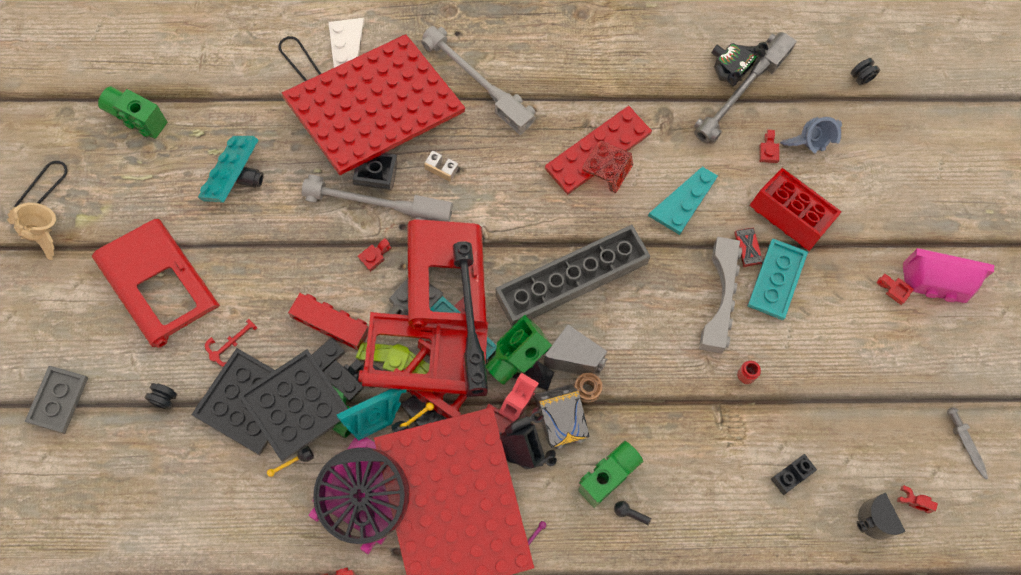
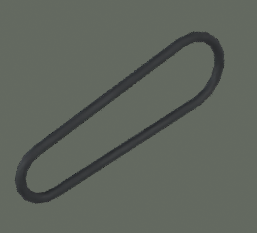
M287 36L279 42L278 49L304 81H307V79L281 49L282 42L287 39H294L298 42L318 74H321L299 39Z
M61 161L49 162L39 173V175L35 178V180L28 187V189L24 192V194L20 197V199L16 202L14 207H17L19 205V203L23 200V198L27 195V193L31 190L34 184L38 181V179L42 176V174L51 164H62L65 169L63 176L40 198V200L37 202L40 204L46 198V196L67 175L68 169L65 163Z

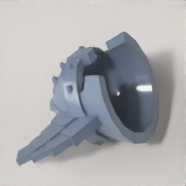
M831 117L812 118L803 127L801 135L783 140L780 143L788 146L804 144L815 154L817 150L825 151L826 146L830 142L840 143V127L842 122Z

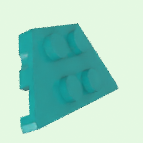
M389 389L337 414V418L359 441L393 423L395 414L401 405L399 398L407 390Z

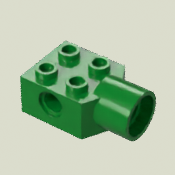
M110 86L99 97L98 107L101 110L121 119L126 127L132 130L133 128L137 129L146 138L150 136L156 139L168 123L157 104L128 89L122 92Z
M524 315L497 341L496 355L485 367L497 381L505 385L517 372L525 373L542 355L548 352L552 344L542 330Z
M623 441L606 459L603 458L595 465L596 467L593 469L594 472L592 474L587 472L580 479L578 491L595 508L644 462L643 458L630 443ZM597 478L603 479L605 484H600Z

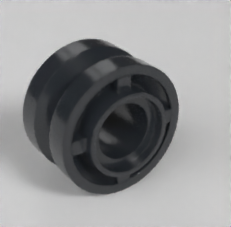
M872 58L861 61L852 69L850 74L853 78L858 77L856 79L858 85L870 82L880 72V68L877 65L873 66L875 62Z
M151 383L149 388L152 393H146L144 398L157 407L171 409L173 403L170 400L176 399L178 394L165 385Z

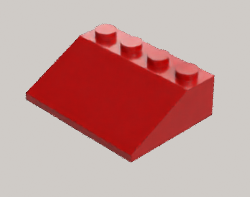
M781 168L765 184L749 205L755 212L761 214L771 224L777 226L787 236L793 238L808 251L814 247L842 212L784 168Z

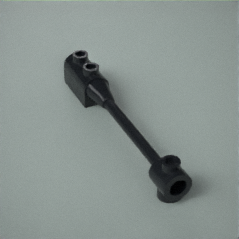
M461 241L453 245L454 265L461 268L468 333L465 353L463 355L466 397L487 396L488 385L485 358L475 332L468 268L474 263L472 244L467 241Z

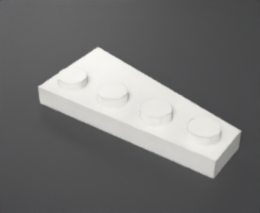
M364 18L329 22L334 68L359 56Z

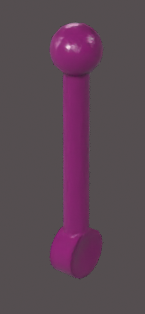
M544 521L539 523V527L529 538L528 545L531 544L542 529L546 528L547 525Z

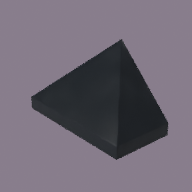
M536 361L523 374L538 382V388L548 391L554 372L539 361ZM517 372L512 378L517 380L521 373Z

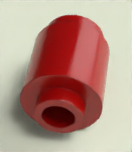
M746 361L737 372L738 379L744 384H751L760 376L761 368L755 361Z

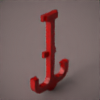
M248 319L246 321L248 325L233 338L229 336L227 338L229 341L218 351L212 352L209 346L215 343L212 337L209 338L205 343V350L209 353V359L224 367L227 362H222L220 355L231 345L236 347L238 345L236 341L249 329L253 328L256 330V325Z

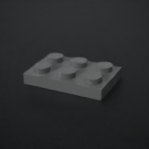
M48 366L24 422L65 434L88 377Z

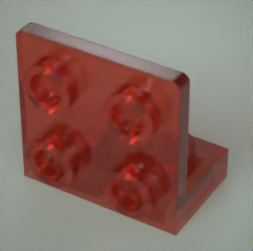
M599 141L583 165L582 170L607 181L609 191L617 193L634 165L632 153Z

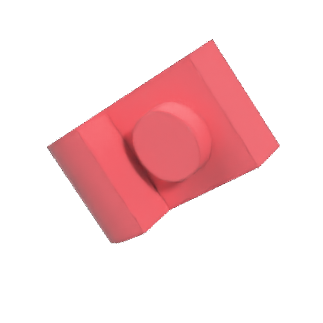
M521 373L512 391L505 398L499 413L513 422L519 419L533 398L539 383Z

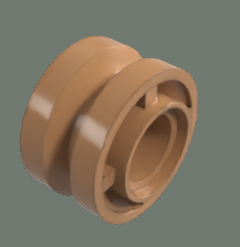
M583 373L576 379L574 387L579 391L581 402L592 403L599 398L602 391V382L597 375ZM583 385H591L593 391L586 392L583 389Z

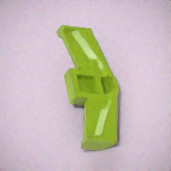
M363 342L360 345L356 355L357 360H365L367 342ZM375 343L374 362H383V370L394 371L396 368L400 371L405 370L416 356L408 347L401 344L386 345ZM422 360L413 373L426 374L429 371L430 364Z

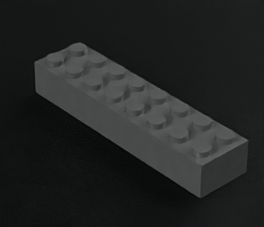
M629 225L497 287L495 296L513 327L524 315L531 320L647 265L651 256L634 226Z

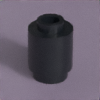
M244 166L236 183L256 188V186L260 187L264 174L258 169Z

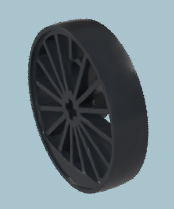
M368 447L347 449L332 457L319 472L313 493L315 511L323 527L341 541L352 544H368L381 540L399 526L406 514L409 504V485L406 475L401 466L391 456L380 450ZM361 461H368L362 480ZM356 462L357 481L348 463ZM373 462H384L367 483ZM343 464L351 483L334 469L337 465ZM389 466L394 475L371 487L384 469ZM330 474H334L349 489L328 483L327 480ZM397 478L399 484L398 491L373 493V490ZM328 486L350 495L325 497V488ZM359 493H365V497H359ZM400 494L399 506L373 498V496ZM350 498L327 511L325 500ZM372 502L396 509L397 513L394 519L391 520ZM351 503L334 523L329 514ZM353 509L347 531L344 532L338 526ZM362 510L368 516L366 522H362L359 518ZM374 511L388 523V526L383 531H380L375 521ZM354 523L360 526L361 537L351 535ZM371 524L376 534L366 537L365 526Z

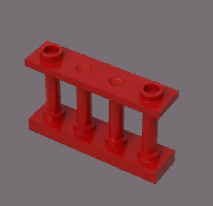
M420 338L417 346L420 349L418 354L405 370L400 371L396 368L393 372L413 373L426 355L430 356L431 342ZM407 390V392L415 395L421 402L425 404L433 403V410H436L438 414L443 415L447 419L460 416L459 408L467 399L466 395L460 394L454 403L449 405L443 401V396L446 393Z

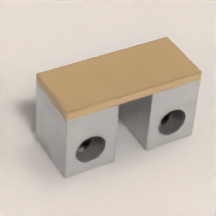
M432 150L424 163L425 169L451 182L458 171V163L448 159L442 170H440L438 167L443 161L442 155Z

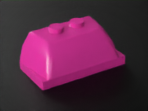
M917 248L904 261L903 273L905 282L914 289L913 292L925 294L929 298H943L947 302L967 303L979 291L984 280L994 272L995 265Z

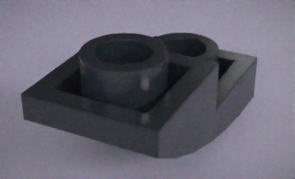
M803 454L773 476L771 480L780 492L785 495L817 471V469L808 457Z

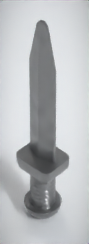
M949 408L947 416L950 415L956 426L953 428L954 434H959L975 467L985 479H988L984 462L967 431L970 426L963 424L957 413L959 411L957 408Z

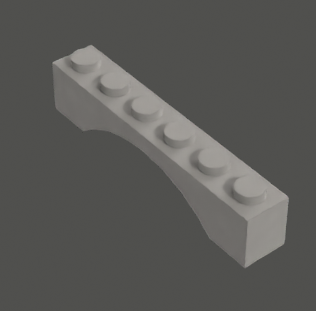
M717 237L714 242L711 261L716 267L721 280L722 299L717 314L701 331L700 350L722 354L729 347L730 337L727 335L728 330H731L733 319L730 318V312H733L735 301L732 300V297L737 290L735 276H738L740 265H737V260L740 259L742 254V248H739V240Z

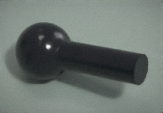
M618 501L614 506V512L617 516H629L649 526L652 518L631 509L626 501Z

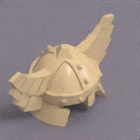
M30 202L20 204L9 210L10 213L7 214L9 217L7 220L10 224H14V229L18 236H21V239L36 241L46 254V258L53 260L54 246L49 233L52 231L51 227L56 222L54 212L45 205Z

